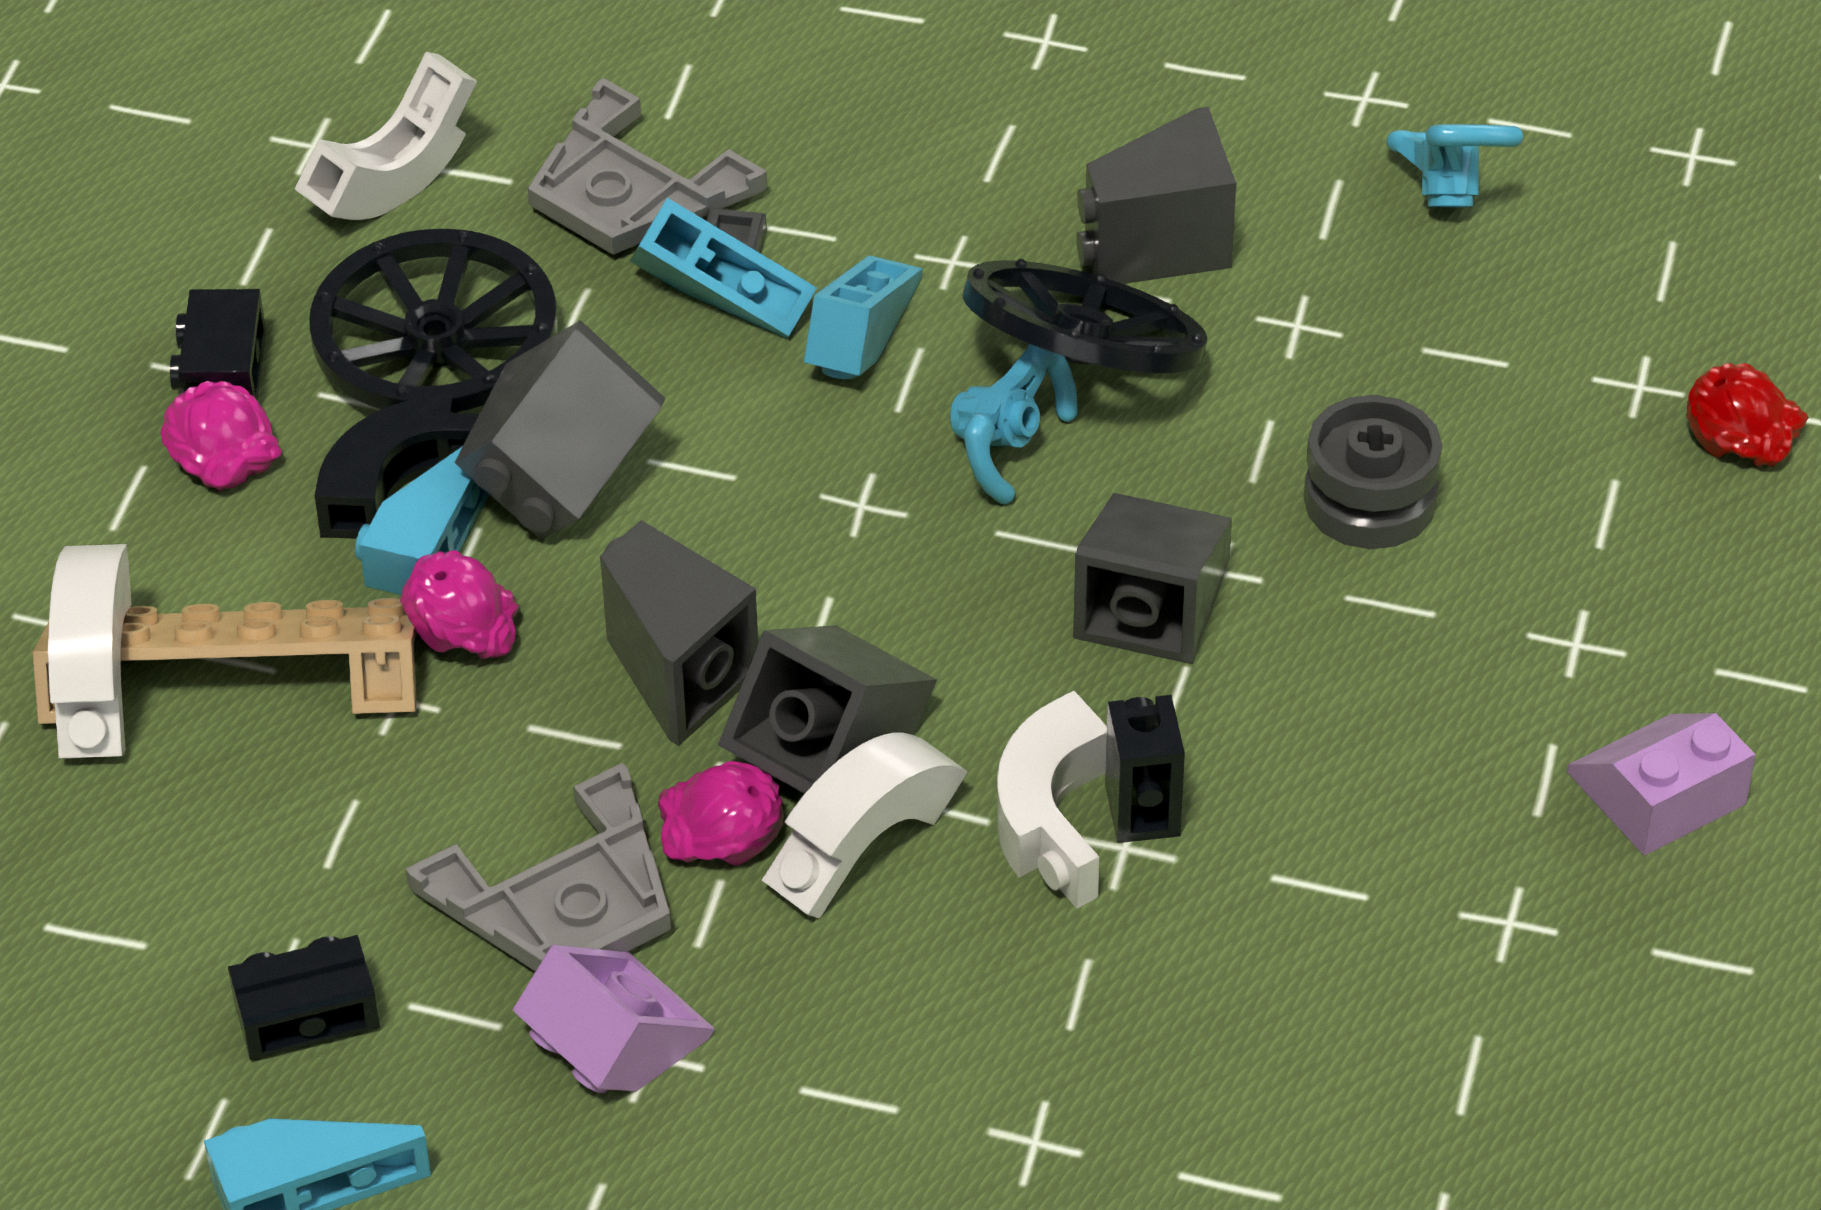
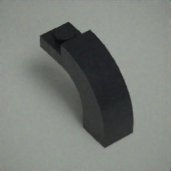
M434 396L391 405L353 425L332 446L320 468L314 495L320 538L357 539L361 527L364 524H371L383 501L464 445L479 414L455 413L453 396Z

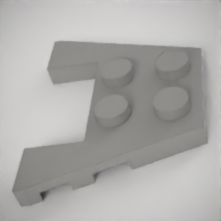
M601 78L592 89V100L586 109L580 107L572 119L573 129L564 143L557 142L529 185L528 198L529 205L614 255L640 244L667 198L702 218L708 215L710 208L723 209L763 192L767 188V171L728 149L691 179L682 177L614 137L641 116L640 98L607 79Z
M620 763L573 786L575 804L598 831V835L493 887L487 885L457 844L405 869L407 885L414 893L535 972L552 945L628 952L671 930L669 908L653 853L649 849L644 832L640 808L635 801L629 770L624 763Z

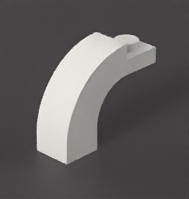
M425 52L401 103L388 122L376 133L357 143L341 144L319 139L295 190L331 217L364 220L389 213L423 191L452 159L466 136V133L455 125L477 81L441 55Z
M127 544L65 546L56 562L50 600L48 660L50 703H55L59 758L122 756L126 750L120 662L123 621L131 606Z
M1072 691L1045 705L1028 717L1008 741L999 763L997 775V831L1003 854L1019 878L1039 868L1046 884L1055 891L1060 889L1077 909L1098 898L1099 856L1061 814L1057 805L1071 791L1105 774L1107 726L1075 691Z
M907 733L884 734L859 745L833 764L810 787L793 808L785 823L794 830L762 881L807 915L820 918L860 855L876 837L887 828L906 819H917L935 825L968 771L922 738Z

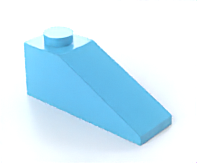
M669 198L665 200L630 260L633 264L678 291L784 338L789 337L817 289L814 285Z
M869 255L815 294L804 363L822 367V373L839 379H852L856 375L860 376L881 356L921 281L923 268Z
M462 447L383 501L371 524H364L361 527L356 540L355 556L362 562L365 587L402 595V589L420 557L435 554L439 551L446 553L457 550L460 552L489 496L487 491L479 487L468 474L454 463Z
M266 1119L249 1126L231 1128L222 1135L204 1141L211 1180L223 1210H333L431 1176L426 1136L421 1125Z

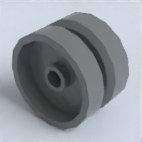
M1380 395L1349 397L1328 406L1313 421L1308 438L1306 460L1308 469L1304 486V502L1308 517L1323 534L1344 545L1365 549L1396 547L1418 537L1432 522L1437 501V476L1442 454V442L1437 426L1421 409L1401 399Z

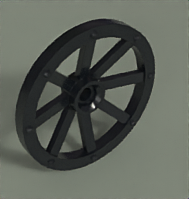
M424 229L404 232L378 240L359 249L345 258L326 276L314 296L309 317L311 342L315 358L329 380L347 395L378 409H384L394 404L418 398L453 396L455 413L485 405L505 364L556 335L558 324L553 287L545 272L529 255L512 244L496 237L460 229ZM449 257L438 298L422 301L398 264L422 258ZM469 260L487 264L510 276V278L462 311L456 306ZM379 272L406 312L405 319L345 298L361 282ZM524 292L529 295L534 305L535 319L533 325L473 328ZM335 317L397 339L340 351L332 336L333 322ZM521 346L509 359L490 371L463 350ZM414 356L399 383L380 379L359 368ZM450 365L466 379L465 381L446 385L421 386L432 367Z
M1022 258L1017 261H989L977 264L969 270L962 293L963 300L970 310L990 325L1026 343L1065 356L1067 361L1078 364H1096L1144 373H1178L1197 367L1202 361L1207 344V335L1204 329L1193 318L1181 311L1177 305L1169 304L1144 291L1107 279L1101 273L1094 275L1056 265L1028 262ZM1003 287H1020L1036 307ZM1048 290L1084 297L1082 305L1068 303L1059 305ZM1104 303L1131 313L1135 317L1113 322V319L1099 310L1101 304ZM1161 329L1171 337H1144L1137 335Z

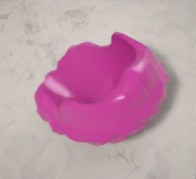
M206 381L197 387L188 388L184 393L175 397L172 404L165 411L164 424L161 428L162 444L168 449L171 458L179 463L186 473L199 477L208 488L214 487L218 491H222L225 488H234L244 483L249 475L254 476L256 473L266 471L271 463L281 455L282 450L278 445L277 438L272 435L271 423L267 418L265 409L260 406L253 395H250L241 386H233L229 382Z
M457 550L446 553L439 551L435 554L420 557L402 589L400 603L409 621L426 644L438 652H445L453 648H465L471 654L477 653L479 658L482 659L489 657L498 658L509 653L516 638L513 618L519 608L512 591L505 590L501 584H497L493 574L478 560L463 556Z
M729 761L720 766H713L705 771L696 773L686 782H677L673 787L664 789L659 794L658 800L661 819L664 820L661 830L664 854L671 859L682 860L686 863H691L698 858L704 860L718 858L735 866L745 863L767 848L783 826L784 813L782 799L779 796L780 786L773 782L770 774L761 771L756 766Z

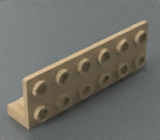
M398 598L376 599L368 602V607L343 608V603L337 600H319L308 603L306 609L281 610V605L275 602H257L246 605L244 611L219 612V606L213 604H195L184 607L182 613L158 614L157 608L152 606H133L128 609L124 617L121 636V661L349 654L352 714L415 712L417 706L414 641L417 631L409 621ZM49 622L33 650L38 724L56 723L55 703H50Z

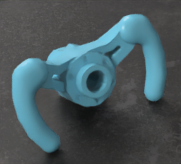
M1439 124L1430 126L1426 132L1393 131L1386 138V144L1390 150L1401 153L1422 171V195L1428 196V207H1474V195H1479V146L1516 147L1523 140V132L1519 127L1506 125Z
M1031 344L1027 346L1025 352L1007 374L991 387L971 386L968 391L959 393L952 403L950 412L952 429L959 438L964 439L967 458L975 478L985 493L1003 505L1013 500L1015 489L1001 477L994 466L990 456V446L1022 448L1030 442L1040 423L1039 408L1033 396L1045 377L1046 369L1051 378L1055 393L1057 416L1065 422H1070L1078 416L1076 386L1071 368L1065 356Z

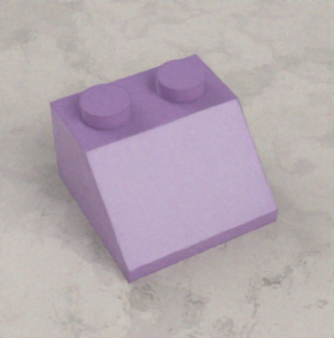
M1716 713L1669 714L1568 764L1567 773L1645 856L1746 805L1756 754Z
M552 945L512 1010L531 1027L529 1035L537 1044L551 1052L561 1054L574 1066L572 1070L573 1076L587 1088L599 1093H606L607 1090L638 1091L706 1042L715 1030L713 1026L629 952Z

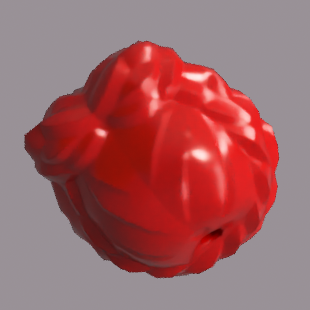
M1725 363L1722 366L1710 368L1695 381L1692 389L1689 391L1686 416L1690 428L1700 444L1711 455L1721 457L1725 453H1735L1740 458H1750L1753 460L1754 465L1758 467L1765 464L1774 467L1777 463L1783 461L1792 449V441L1800 435L1801 428L1806 425L1809 418L1800 406H1797L1795 401L1785 399L1784 394L1774 385L1765 372L1755 370L1753 366L1746 363L1738 365Z

